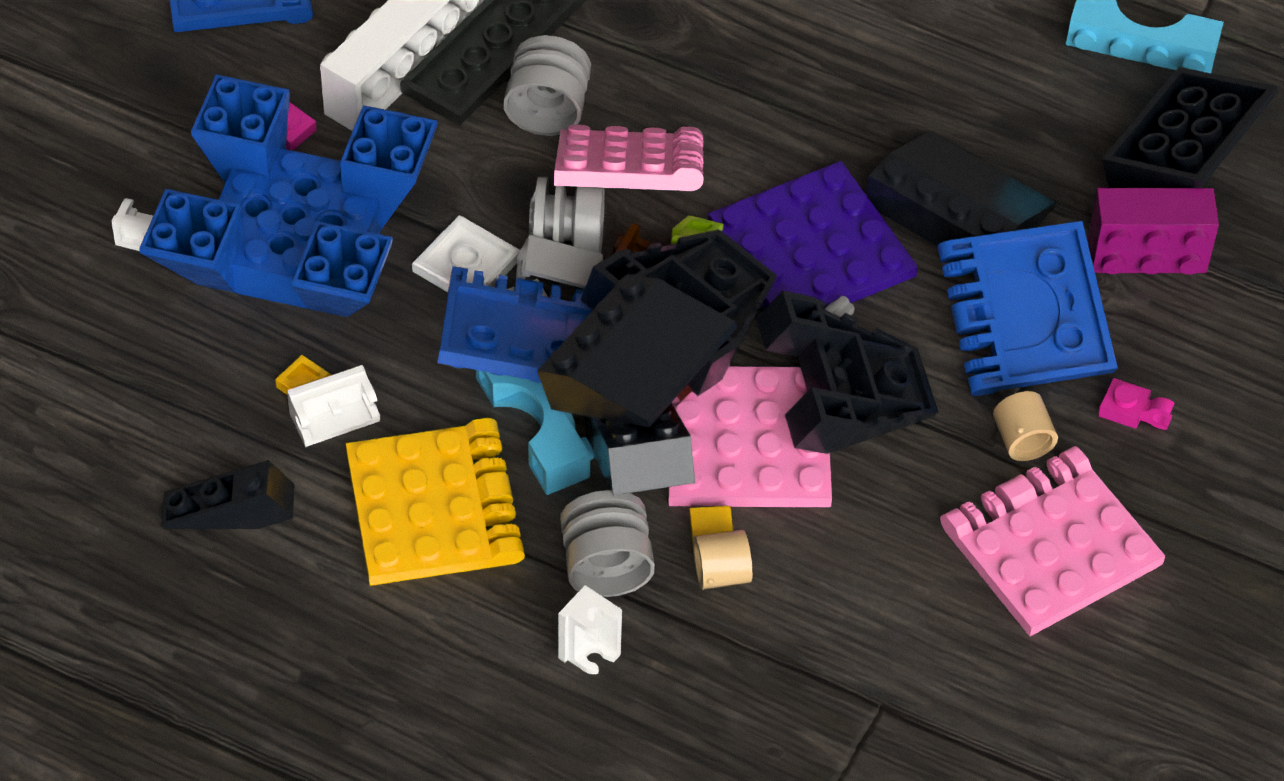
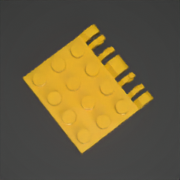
M476 419L466 426L346 443L348 465L370 586L519 563L524 559L525 554L522 540L520 539L519 527L512 523L501 524L513 521L516 518V511L514 505H512L513 496L509 477L506 474L505 460L498 457L494 458L503 450L499 439L498 424L495 419ZM487 526H493L488 531L486 530Z

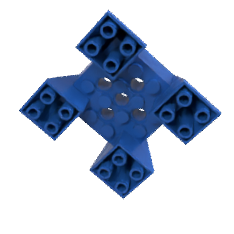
M216 74L192 127L191 134L224 181L225 186L219 200L165 189L140 245V253L200 286L349 317L370 303L393 243V237L380 235V232L415 185L437 129V120L363 105L342 159L339 161L286 149L290 91L288 89Z

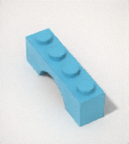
M1076 0L1070 20L1066 45L1172 70L1182 67L1211 73L1224 22L1187 14L1179 22L1170 26L1147 27L1128 19L1120 11L1116 0Z
M476 370V379L493 407H512L523 410L534 417L540 424L539 432L528 442L529 467L546 495L590 478V460L594 459V455L589 441L586 437H579L575 430L576 426L571 413L551 410L542 383Z

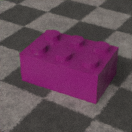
M1097 188L1088 232L1089 251L1095 273H1207L1219 227L1214 188Z

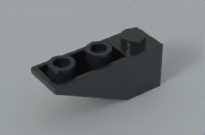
M266 460L164 492L161 526L164 529H259L293 519L295 484L270 460Z

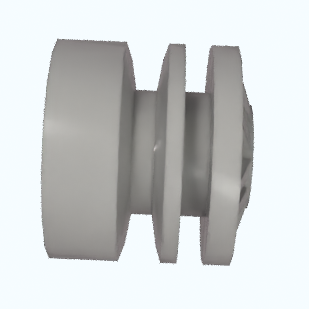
M543 35L531 37L520 43L514 53L511 77L507 83L504 96V111L508 118L523 130L546 136L560 135L561 129L568 130V126L577 125L581 120L585 92L587 91L591 73V61L586 52L574 42L556 36Z
M538 177L536 189L530 202L529 235L563 244L564 242H572L574 247L602 253L605 188L576 186L574 196H569L566 194V186H556L555 195H549L548 177Z
M604 490L579 496L566 505L560 514V524L563 533V545L566 548L568 580L576 591L579 592L586 585L602 597L620 596L636 591L647 584L654 575L655 563L651 541L648 538L649 526L646 521V508L639 497L631 493L613 496L611 490Z

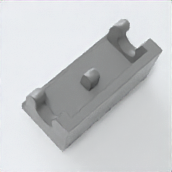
M529 235L517 255L516 278L525 279L533 275L583 288L584 290L593 266L603 261V254Z

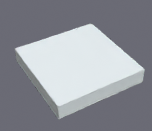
M459 215L412 263V270L448 292L452 266L468 269L466 280L468 283H472L475 270L483 271V285L495 287L498 276L506 275L518 263L517 255L520 250Z

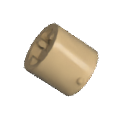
M1032 391L1015 393L1006 397L995 407L993 417L1012 459L1017 461L1037 459L1047 454L1057 444L1058 435L1040 394Z
M744 529L694 536L693 553L695 568L702 590L752 582L751 553Z

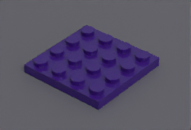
M842 161L708 213V220L723 223L722 232L777 275L763 303L765 308L782 290L815 297L825 302V307L823 308L825 309L841 296L847 297L850 303H853L917 276L918 266Z

